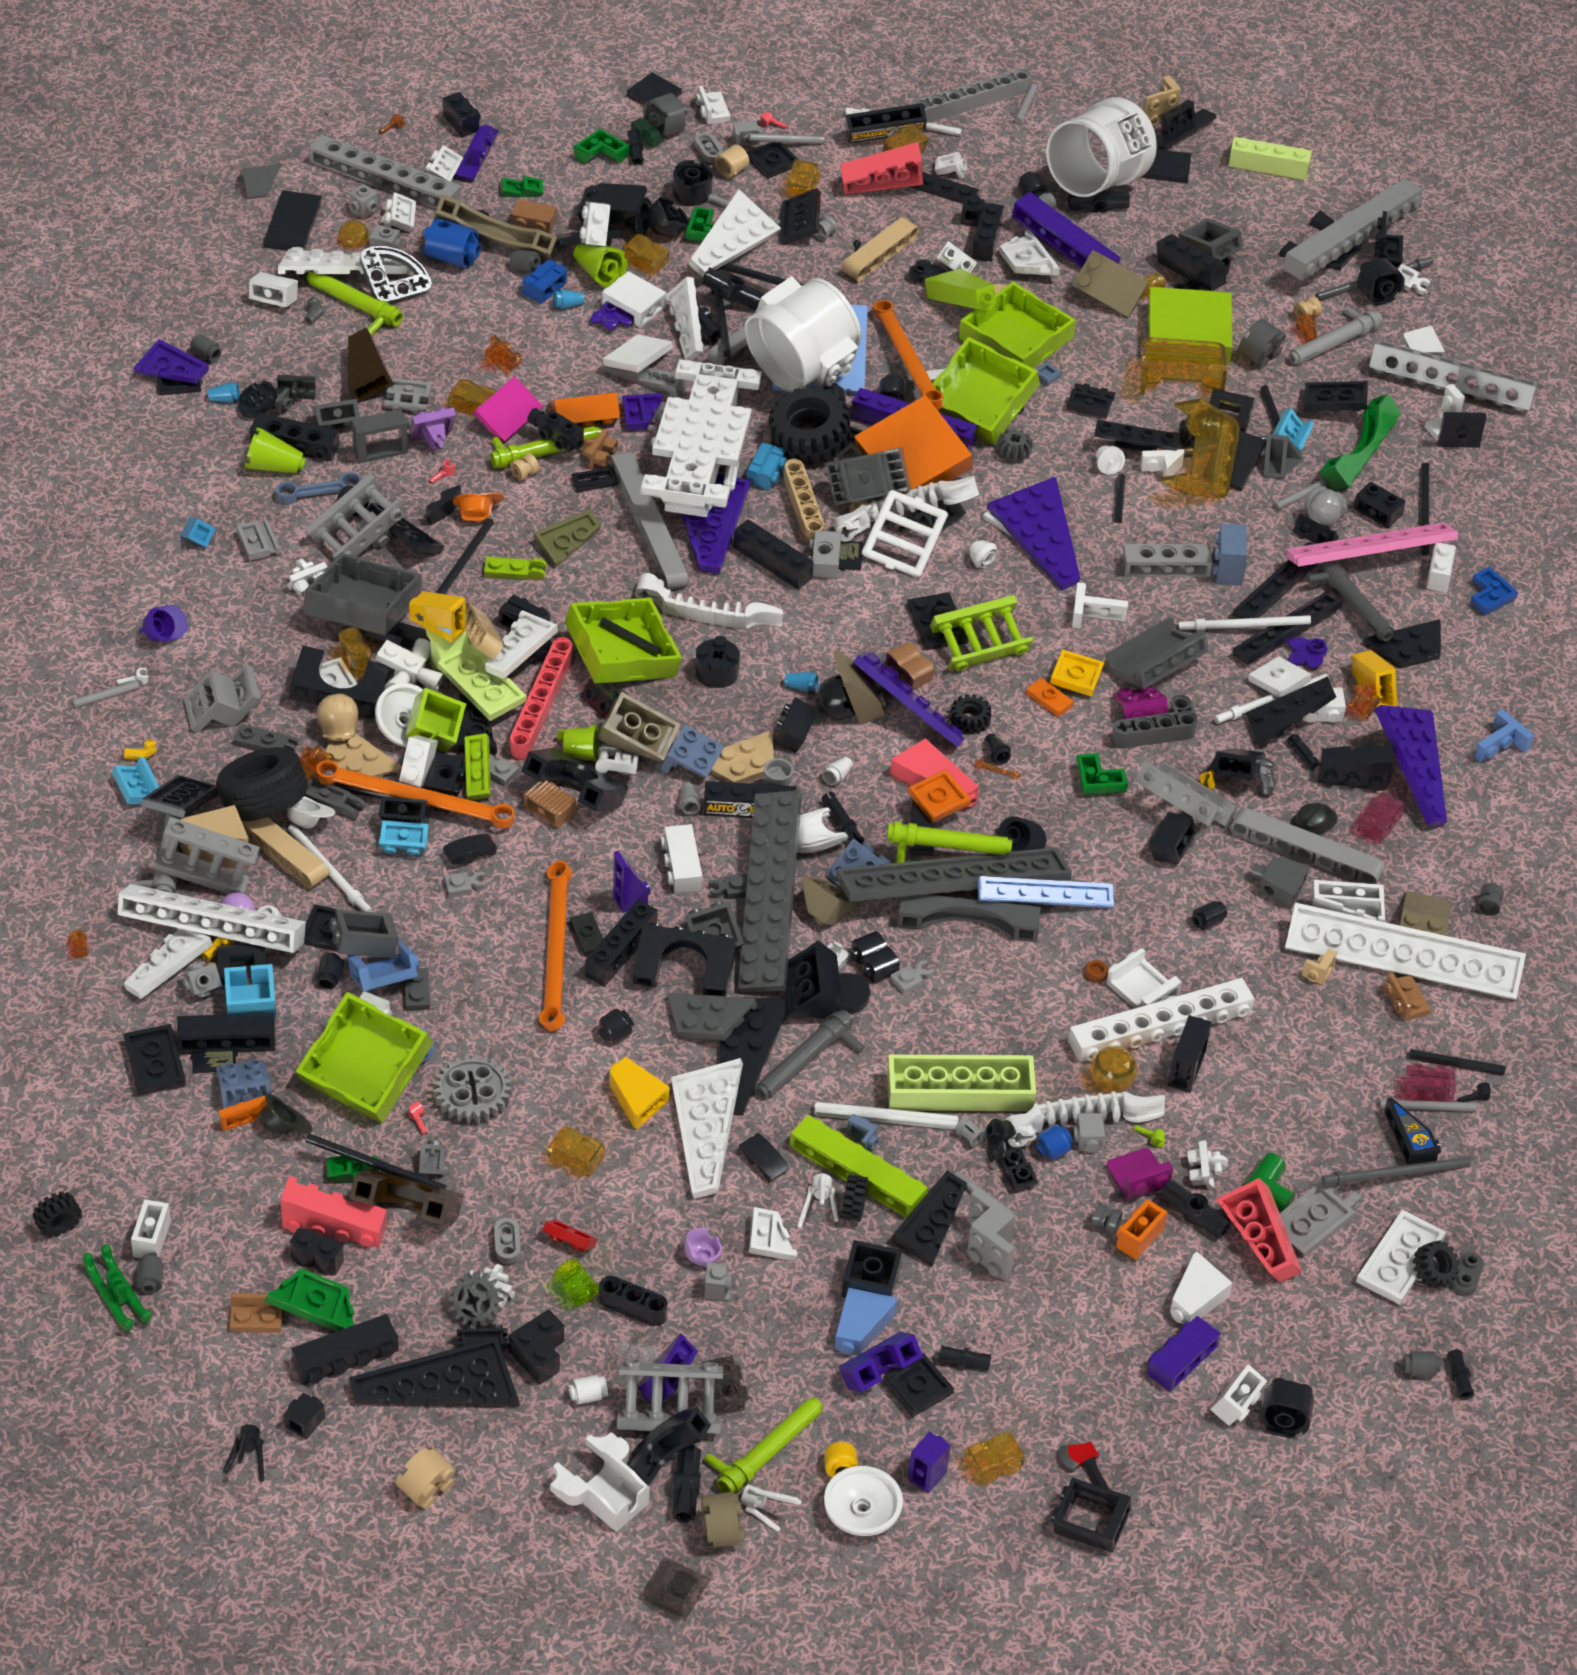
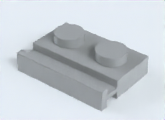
M267 518L264 519V522L258 523V521L236 525L237 533L249 561L268 557L271 553L275 552L280 554L278 543Z

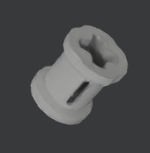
M970 1116L961 1119L955 1128V1133L964 1136L973 1148L980 1145L986 1138V1130L984 1128L980 1129L974 1124Z

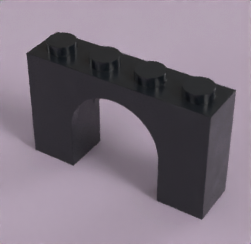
M302 645L290 685L289 699L319 705L329 695L344 694L354 700L358 708V715L376 718L375 706L379 696L385 691L384 686L388 681L389 666L368 660L364 677L359 684L350 688H337L327 684L320 676L324 650Z
M554 747L529 751L521 770L522 773L539 782L558 780L582 789L577 802L596 812L621 807L629 788L627 785L604 773H599L596 769Z
M643 923L632 974L633 984L657 987L664 958L674 950L686 948L700 953L707 963L702 986L703 995L727 996L737 948L736 938H732V936L727 934L712 935L703 930L693 932L678 926L668 928L658 923Z

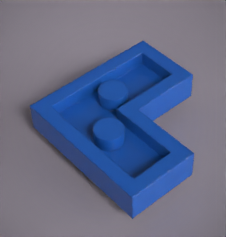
M1490 566L1473 575L1472 581L1482 591L1471 597V603L1484 615L1509 603L1518 596V591Z

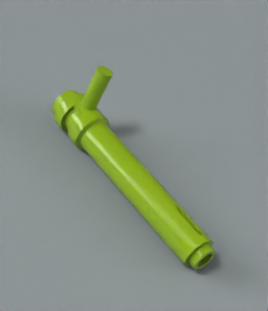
M314 270L308 273L307 281L310 285L372 315L375 321L368 328L371 335L382 324L389 327H397L402 322L403 313L398 307L390 306L384 300L379 301L327 274H316Z
M595 426L583 428L584 439H596L601 432L600 428ZM494 437L491 442L496 449L490 452V460L493 468L501 470L507 468L511 462L517 459L521 460L523 456L529 453L535 458L566 450L557 449L554 442L549 439H540L517 446L512 444L505 447L498 437Z
M898 821L888 823L886 841H892V844H897L895 863L904 862L906 846H914L915 844L998 855L1010 854L1012 849V840H1008V837L920 827L915 823L904 825Z
M815 1397L806 1399L741 1459H736L730 1465H727L710 1453L707 1454L704 1462L720 1472L719 1479L716 1481L722 1493L733 1492V1494L740 1492L743 1489V1484L746 1485L751 1482L755 1477V1473L822 1413V1403Z

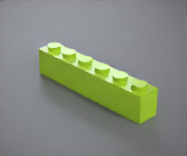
M807 1115L791 1132L790 1147L846 1182L848 1174L868 1177L867 1194L905 1218L911 1214L927 1195L928 1187L923 1182L905 1174L900 1168L894 1167L884 1161L882 1157L872 1154L864 1149L862 1145L849 1140L841 1132L831 1129L819 1119Z

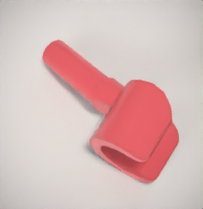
M765 112L760 116L759 124L764 127L769 123L784 129L787 127V124L773 119L770 112Z
M445 460L442 470L430 478L429 481L434 483L443 476L453 475L456 464L450 466L451 460Z
M417 1101L409 1106L408 1116L417 1123L421 1134L425 1135L428 1132L420 1117L425 1111L421 1103Z

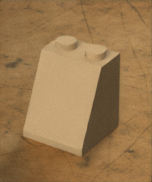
M235 805L181 819V821L249 843ZM185 843L180 844L181 854L189 856L192 846ZM201 849L198 859L212 864L215 854ZM224 857L221 867L235 868L237 861ZM246 864L245 869L251 868L250 865Z

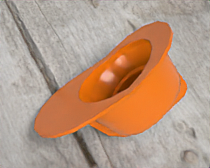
M502 493L464 494L455 497L453 504L459 507L462 520L479 522L489 517L492 505L501 502L504 499V495Z

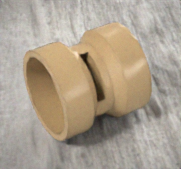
M1311 296L1305 302L1300 301L1296 303L1293 310L1296 318L1301 322H1305L1311 317L1320 315L1322 313V306L1315 296Z
M529 453L523 456L521 460L517 459L511 462L510 470L518 481H522L529 474L534 475L538 473L539 464L536 458Z

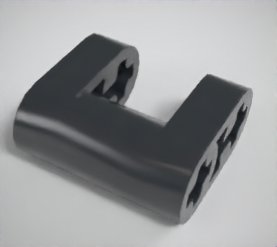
M1213 389L1206 417L1217 422L1220 409L1239 413L1235 429L1247 432L1255 398Z
M249 943L217 946L219 977L222 986L225 985L224 968L254 964V966L267 965L265 947Z

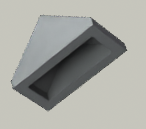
M282 163L246 168L240 171L247 199L267 197Z
M1267 434L1263 454V476L1285 478L1304 457L1288 436Z

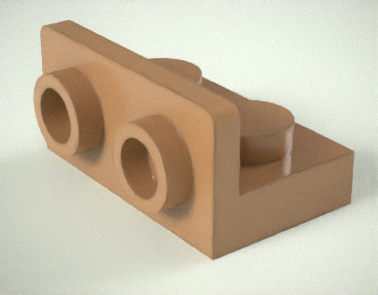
M1393 972L1387 974L1386 982L1384 983L1385 994L1391 997L1395 1012L1400 1014L1404 1021L1430 1015L1431 1009L1412 975L1396 978Z
M232 1293L230 1332L281 1333L283 1309L264 1302L268 1293Z

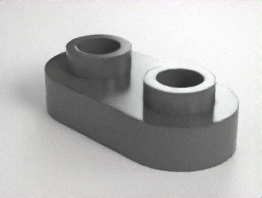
M1466 1252L1459 1258L1460 1265L1457 1268L1460 1271L1456 1274L1458 1277L1452 1282V1289L1461 1296H1470L1475 1293L1484 1266L1483 1259L1478 1254Z

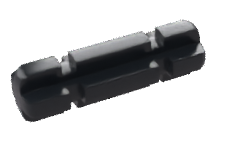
M1291 734L1287 739V743L1293 747L1294 752L1302 762L1304 761L1308 769H1316L1319 765V760L1316 756L1313 757L1314 754L1302 742L1298 734Z

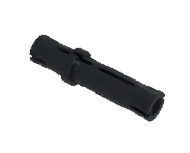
M828 792L831 799L825 793L822 801L831 810L830 813L839 825V831L845 832L848 835L849 842L855 839L862 845L865 839L857 830L856 822L850 819L834 792Z

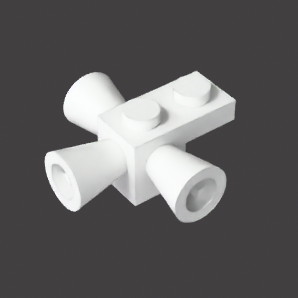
M417 639L411 652L386 640L376 654L375 659L395 669L393 678L384 686L385 690L395 684L408 683L416 685L419 681L428 689L437 692L445 675L444 673L424 668L426 660L431 657L430 642L428 640Z

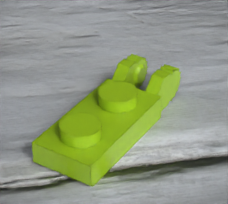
M486 556L484 577L543 580L546 574L544 570L547 567V563L541 558L529 560Z

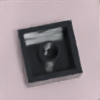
M853 1240L843 1278L841 1297L846 1298L848 1288L893 1297L901 1268L902 1250Z

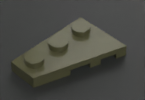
M587 510L534 532L533 538L551 564L556 568L600 531L601 524L591 510Z

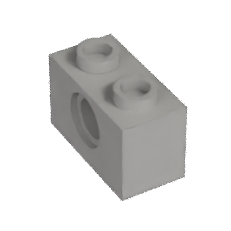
M815 530V539H810V552H813V556L809 555L808 557L814 561L813 577L838 579L841 532Z

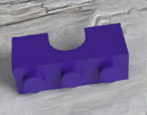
M898 1332L838 1367L847 1388L863 1392L882 1381L880 1374L893 1368L903 1369L921 1359L923 1354L914 1334Z

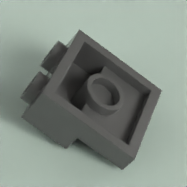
M718 901L711 904L710 908L704 910L701 908L693 909L688 912V915H685L689 931L703 930L718 936L720 934H727L732 936V938H736V949L744 945L730 902ZM697 952L699 961L705 960L704 957Z

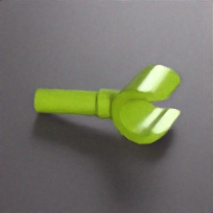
M1135 1125V1131L1151 1138L1150 1144L1152 1146L1163 1147L1165 1133L1162 1129L1151 1131Z

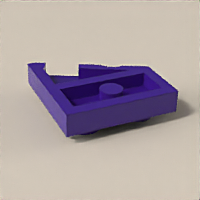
M662 393L622 396L626 430L648 429L662 403Z

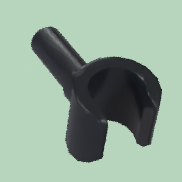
M1483 1082L1478 1084L1476 1087L1477 1092L1459 1097V1102L1479 1099L1480 1101L1489 1100L1491 1091L1489 1083Z

